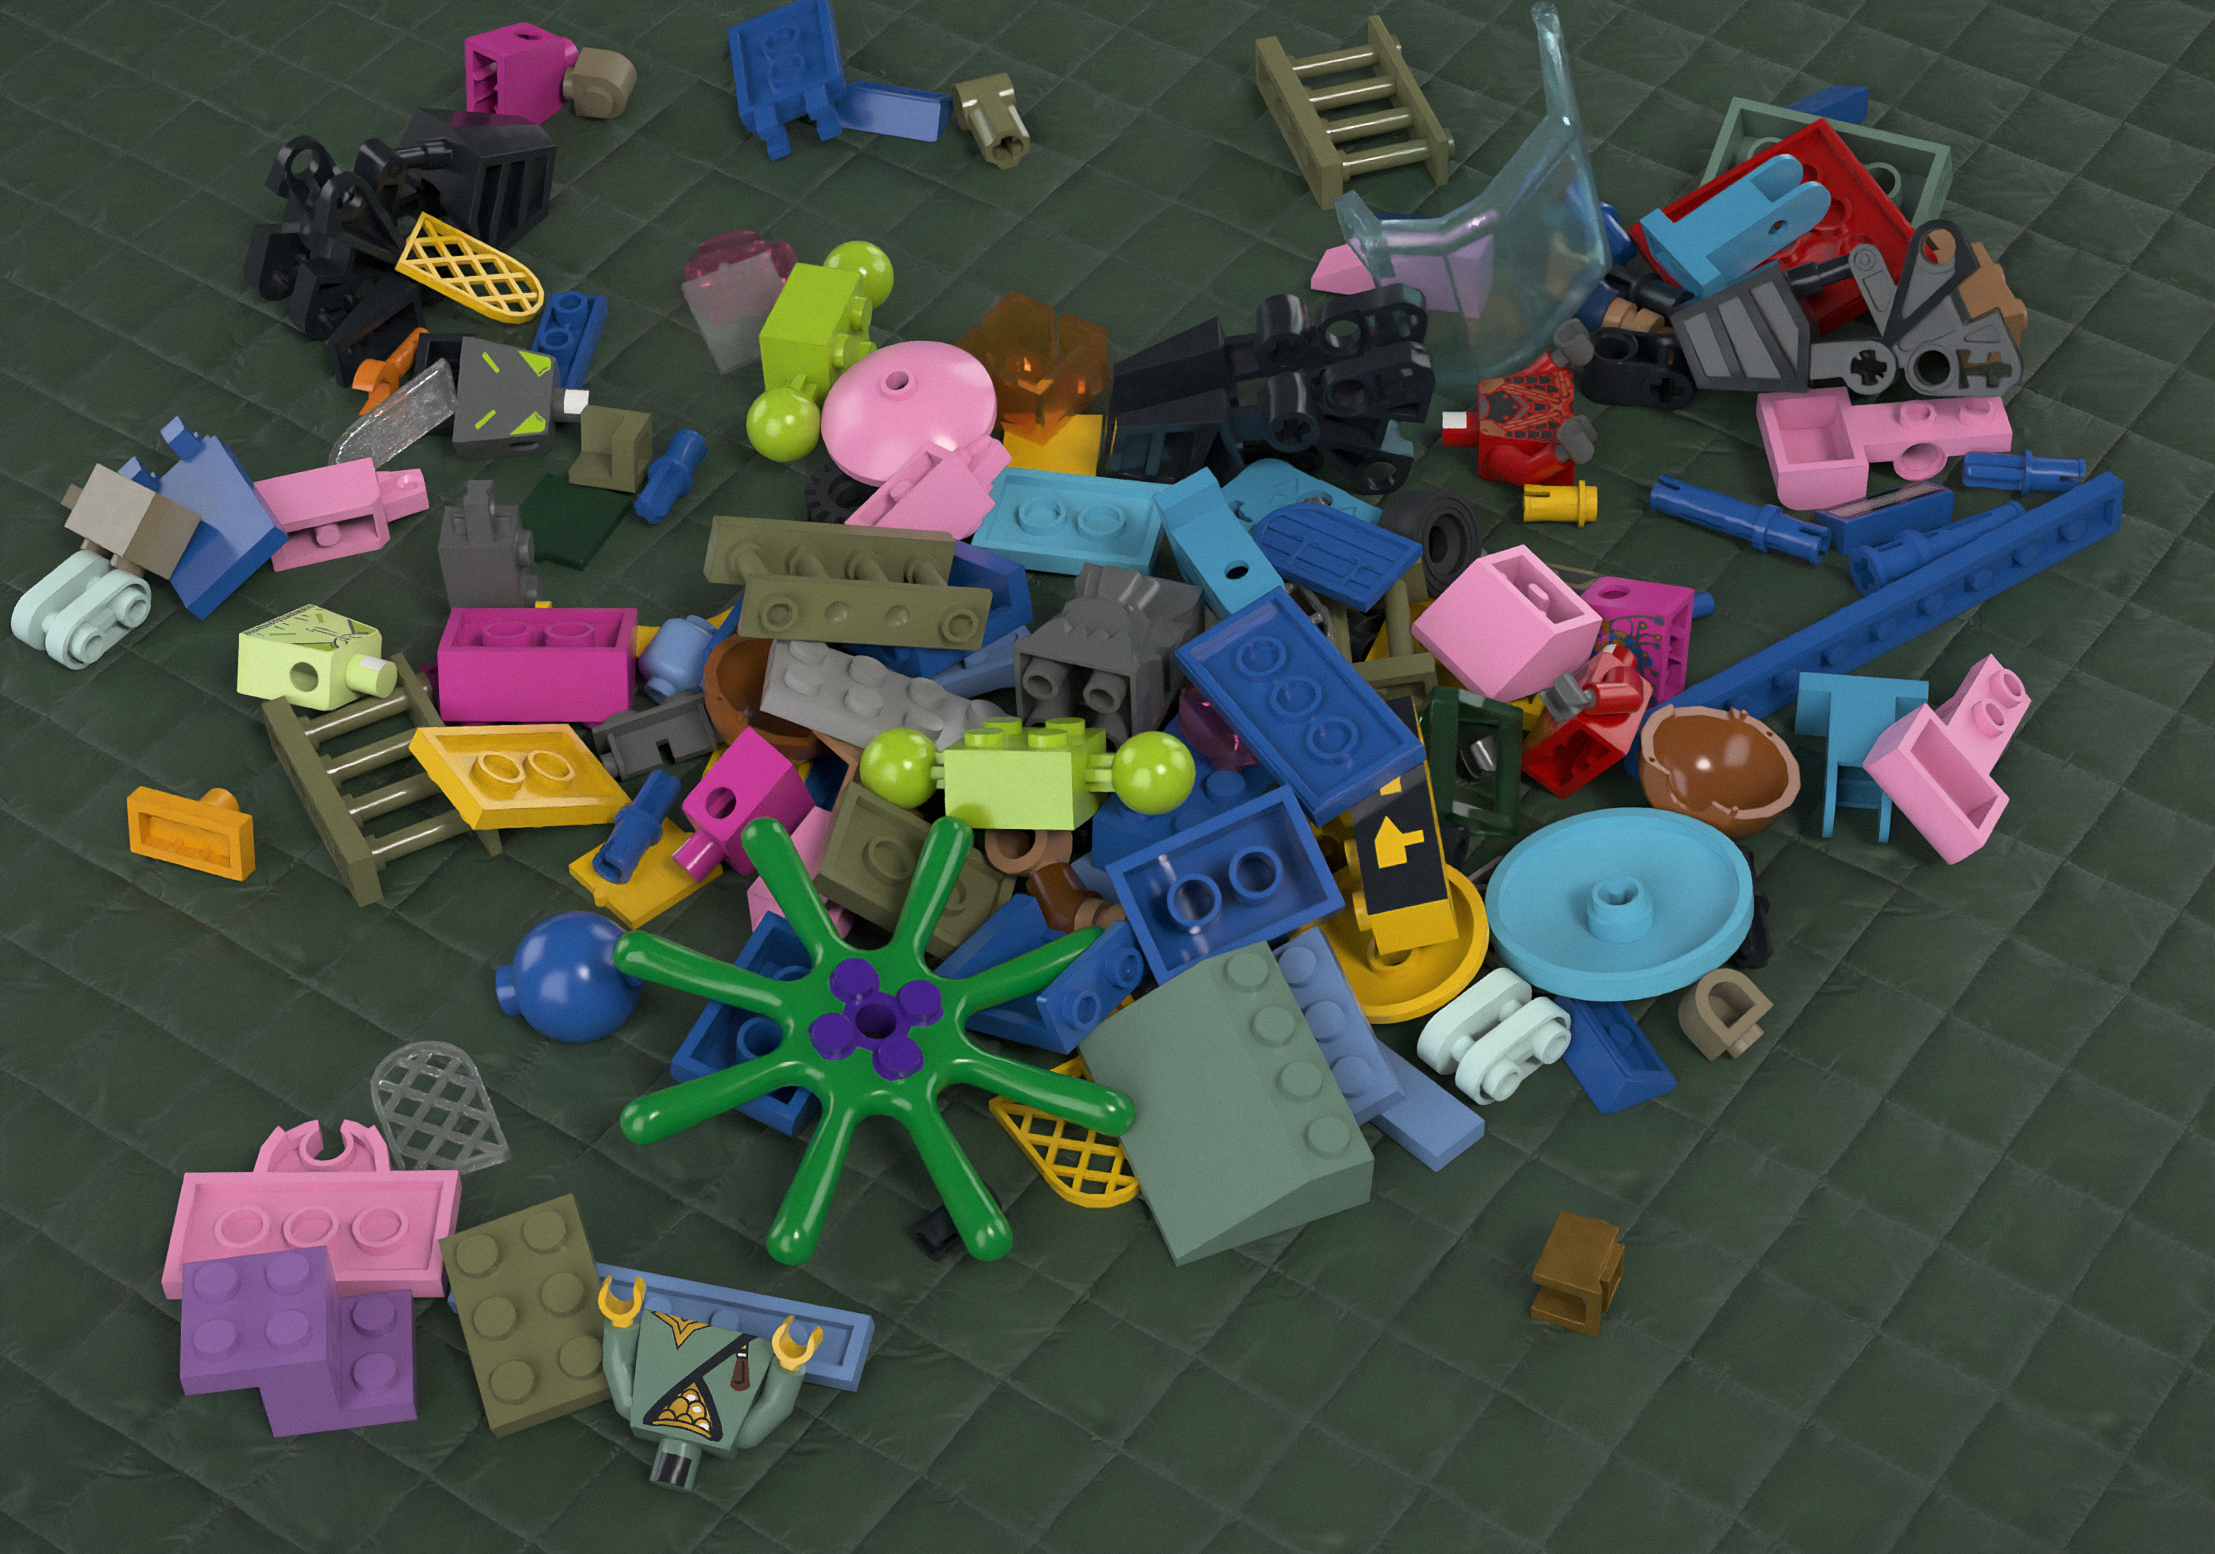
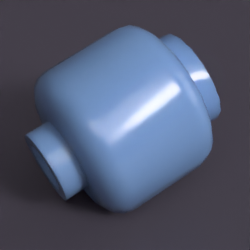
M689 615L686 619H668L638 659L640 673L647 681L644 686L647 695L662 705L668 697L679 692L696 691L699 693L697 686L701 680L704 649L718 631V628L695 615Z

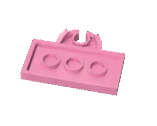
M344 1119L340 1132L345 1150L338 1157L326 1161L314 1159L324 1149L323 1136L318 1120L305 1122L286 1132L277 1126L261 1146L253 1172L185 1173L161 1281L166 1299H182L183 1263L325 1245L327 1246L340 1297L411 1289L413 1298L445 1297L448 1274L438 1240L455 1234L462 1193L459 1171H393L387 1145L375 1125L368 1129L357 1122Z

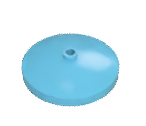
M1621 807L1574 815L1554 822L1526 837L1505 855L1493 872L1486 890L1485 909L1488 917L1491 943L1500 959L1512 972L1530 984L1550 993L1580 1000L1608 1002L1638 1000L1669 993L1702 979L1709 972L1716 970L1737 951L1744 941L1753 920L1754 896L1748 863L1739 848L1725 834L1709 824L1684 814L1655 808Z

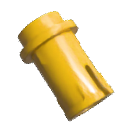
M1578 480L1577 486L1524 484L1523 523L1541 521L1577 522V528H1584L1585 522H1596L1597 486H1585V480Z

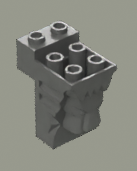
M1085 562L1079 576L1074 581L1075 598L1065 603L1063 612L1054 616L1033 634L1024 638H1017L1013 645L1017 717L1022 718V727H1046V720L1052 718H1082L1085 720V728H1106V753H1117L1119 748L1129 738L1142 732L1158 731L1185 676L1176 664L1173 651L1205 632L1204 587L1143 575L1138 571L1111 565L1101 566ZM1108 792V798L1113 792Z

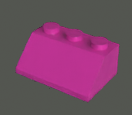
M453 607L437 650L441 720L457 721L460 726H490L495 721L520 722L521 725L582 722L584 726L593 728L602 725L605 719L615 713L632 710L635 697L637 608Z

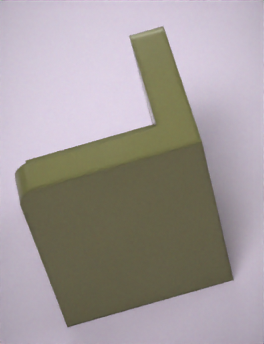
M586 405L580 413L582 451L568 470L569 483L635 493L647 475L648 468L653 461L651 413Z

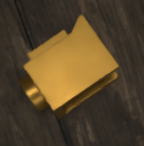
M1561 1210L1533 1271L1532 1282L1540 1284L1542 1287L1533 1302L1530 1317L1595 1338L1599 1337L1601 1312L1607 1313L1623 1277L1625 1245L1618 1243V1227L1612 1226L1598 1218H1586Z

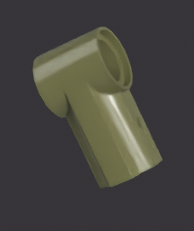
M1003 72L952 84V102L958 124L964 132L971 130L986 162L996 164L1000 170L1018 166L1020 160L1031 152L1030 136L1017 113L1015 93L1007 73Z

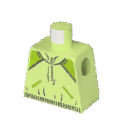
M311 604L239 633L237 692L250 696L273 700L285 695L289 704L322 711L334 710L367 694L380 698L388 697L396 685L398 672L393 662L381 659L382 636L378 629Z

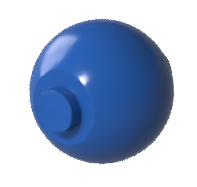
M568 911L550 916L529 930L519 943L513 962L502 964L498 967L496 972V992L499 1003L508 1016L523 1015L532 1028L550 1039L570 1044H582L598 1041L622 1027L635 1011L642 994L643 985H646L648 981L624 974L614 964L613 948L621 935L626 933L625 930L602 915L586 911Z

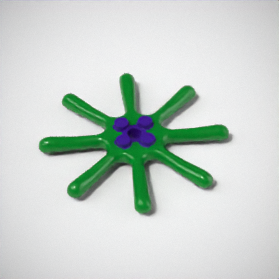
M951 815L942 816L932 824L925 839L893 937L888 945L881 949L870 951L857 949L847 944L840 937L784 825L779 820L767 816L757 817L749 821L740 836L742 847L810 955L812 961L811 970L801 979L792 981L774 980L720 961L646 931L632 930L621 935L614 945L612 952L614 964L619 971L643 980L759 1013L773 1019L782 1032L780 1045L766 1055L633 1099L624 1107L620 1114L619 1123L623 1134L634 1144L650 1145L780 1088L788 1086L804 1087L813 1092L821 1101L823 1108L822 1116L767 1235L766 1247L769 1255L775 1261L783 1265L798 1266L808 1262L812 1257L820 1238L855 1129L866 1118L877 1115L890 1116L900 1121L908 1130L968 1252L980 1261L991 1262L1001 1259L1013 1247L1014 1237L1010 1224L940 1114L937 1106V1097L946 1087L964 1083L982 1088L1106 1136L1118 1137L1127 1133L1135 1123L1136 1110L1133 1100L1124 1092L983 1050L973 1044L965 1032V1023L969 1017L977 1012L1045 990L1106 929L1099 926H1087L970 977L961 979L944 978L935 974L926 966L924 953L974 844L972 828L964 819ZM876 1032L883 1035L885 1038L872 1039L866 1037L862 1033Z

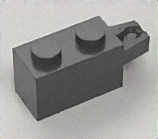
M468 480L466 485L468 493L464 496L463 506H445L438 543V553L450 611H452L453 607L535 608L536 601H543L542 580L540 575H531L530 567L534 564L535 555L534 536L532 530H523L519 505L499 506L492 480Z

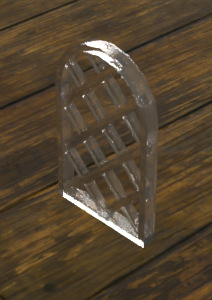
M428 1040L411 1043L391 1052L376 1067L370 1082L373 1111L378 1116L398 1171H406L401 1155L419 1160L412 1171L425 1170L428 1164L441 1167L435 1170H458L460 1176L512 1159L509 1147L482 1083V1075L466 1051L446 1042ZM432 1054L452 1058L444 1070L426 1064ZM418 1056V1058H417L416 1060H411V1059H410V1058H412V1057ZM461 1063L472 1078L455 1073ZM395 1066L409 1069L400 1084L384 1080L385 1076ZM419 1073L438 1078L429 1093L409 1088ZM448 1082L467 1088L458 1103L438 1097ZM380 1089L393 1093L384 1107H382L380 1102ZM476 1092H478L485 1111L468 1106ZM402 1097L422 1102L412 1118L393 1112ZM432 1106L451 1112L441 1127L422 1121ZM461 1115L480 1121L471 1136L452 1131ZM388 1121L405 1126L396 1142ZM490 1125L498 1145L481 1140ZM415 1130L435 1136L425 1151L406 1146ZM445 1139L464 1145L454 1161L435 1155ZM474 1149L486 1152L469 1158Z

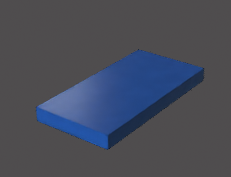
M1280 585L1173 651L1177 666L1279 785L1284 786L1290 783L1302 811L1317 829L1427 759L1424 745Z

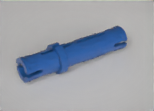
M1666 474L1660 475L1658 478L1659 483L1655 482L1649 502L1650 510L1675 516L1688 522L1741 538L1753 543L1752 548L1764 553H1768L1770 550L1783 552L1817 566L1822 563V556H1826L1832 536L1830 528L1810 522L1807 523L1782 514L1783 509L1772 504H1767L1764 507L1737 500V498L1683 482Z

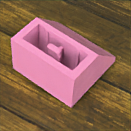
M1523 544L1476 559L1413 623L1411 634L1430 652L1432 651L1433 655L1489 709L1554 687L1553 681L1557 677L1568 672L1573 673L1588 662L1603 618Z

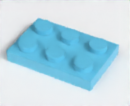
M1007 466L992 481L993 489L990 491L989 496L996 503V506L983 517L982 524L975 531L971 545L1020 563L1027 570L1079 575L1085 562L1101 566L1111 565L1138 571L1143 575L1152 576L1165 532L1152 496L1172 485Z

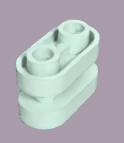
M81 550L70 556L20 598L12 614L11 628L13 634L18 639L35 649L46 650L51 658L73 670L83 669L97 661L104 652L144 622L151 608L150 586L142 578L127 571L116 569L113 565L109 564L110 561L99 554L91 550Z
M1499 968L1485 976L1431 1018L1418 1040L1417 1054L1421 1060L1441 1075H1449L1456 1072V1086L1478 1104L1487 1105L1496 1100L1503 1101L1514 1093L1523 1079L1544 1063L1551 1064L1563 1055L1571 1040V1033L1569 1031L1571 1018L1565 1010L1547 997H1538L1531 1000V986L1510 969Z

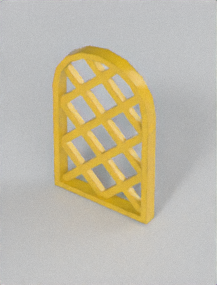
M422 211L411 235L406 239V246L395 270L489 318L503 323L521 324L531 321L538 314L543 306L544 291L539 280L526 266ZM421 226L429 237L416 238ZM458 244L465 256H451L445 245ZM421 246H435L441 257L428 258ZM412 247L418 259L406 260ZM493 262L500 274L487 275L480 263ZM470 264L477 276L464 277L457 265ZM448 266L455 278L441 279L435 267ZM515 281H524L532 293H522ZM506 282L513 294L500 295L493 283ZM483 284L490 296L477 297L470 285ZM528 301H534L533 308ZM519 302L524 311H510L506 303Z
M1080 1056L1049 1070L1068 1076L1071 1075V1077L1079 1079L1081 1074H1083L1091 1082ZM1000 1095L989 1100V1110L1043 1176L1044 1180L1066 1201L1086 1208H1109L1128 1202L1142 1192L1135 1177L1120 1175L1124 1159H1127L1120 1143L1118 1147L1096 1144L1095 1140L1098 1132L1092 1130L1088 1131L1085 1142L1064 1139L1062 1136L1066 1123L1071 1122L1029 1106L1014 1104L1016 1101ZM1008 1114L1024 1116L1021 1129L1016 1126ZM1040 1118L1057 1121L1053 1136L1029 1133L1033 1119ZM1031 1144L1049 1147L1045 1161ZM1058 1149L1082 1152L1078 1168L1054 1164ZM1091 1154L1115 1157L1111 1173L1088 1170L1087 1167ZM1056 1175L1074 1178L1072 1187L1067 1186ZM1083 1180L1107 1183L1105 1194L1081 1192ZM1117 1185L1127 1186L1123 1189L1115 1191Z

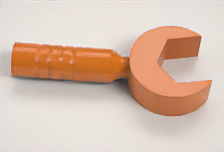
M416 328L386 361L366 359L362 362L355 374L352 389L369 392V399L359 415L380 420L388 417L397 400L399 379L416 363L419 333H430L427 329Z

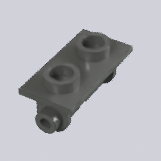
M696 691L676 693L668 697L662 705L639 713L634 710L615 713L605 719L602 725L591 728L596 751L603 767L613 778L620 776L621 781L663 768V761L657 746L669 743L675 763L716 751L718 750L717 744L725 741L715 729L706 709L703 692L697 693Z

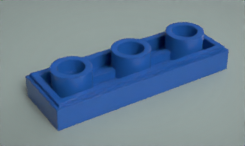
M576 291L550 294L530 350L549 354L556 358L561 373L560 387L582 389L608 314L606 297L584 295Z

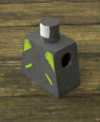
M463 336L452 439L459 460L474 461L544 454L553 451L557 422L581 424V411L586 405H592L591 389L560 387L561 373L556 358L549 354Z

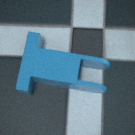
M1781 154L1769 159L1674 224L1659 208L1639 221L1651 256L1683 290L1694 293L1695 297L1744 275L1815 227L1824 218L1830 207V192L1821 183L1816 181L1800 185L1803 178L1802 164L1790 154ZM1783 220L1778 230L1772 226L1777 221Z
M1208 467L1152 496L1183 579L1187 584L1204 587V598L1220 621L1233 615L1279 585L1286 591L1280 575L1226 504L1219 483Z
M1800 672L1794 734L1826 737L1822 838L1832 839L1835 806L1878 809L1877 843H1888L1892 800L1862 767V764L1879 736L1888 727L1925 702L1928 705L1929 681Z

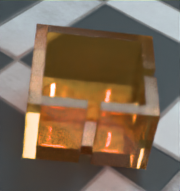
M1011 290L982 318V328L974 325L953 346L971 354L988 372L997 398V416L994 427L1044 446L1110 384L1108 333L1105 328L1063 312L1058 317L1060 362H1058L1055 308Z

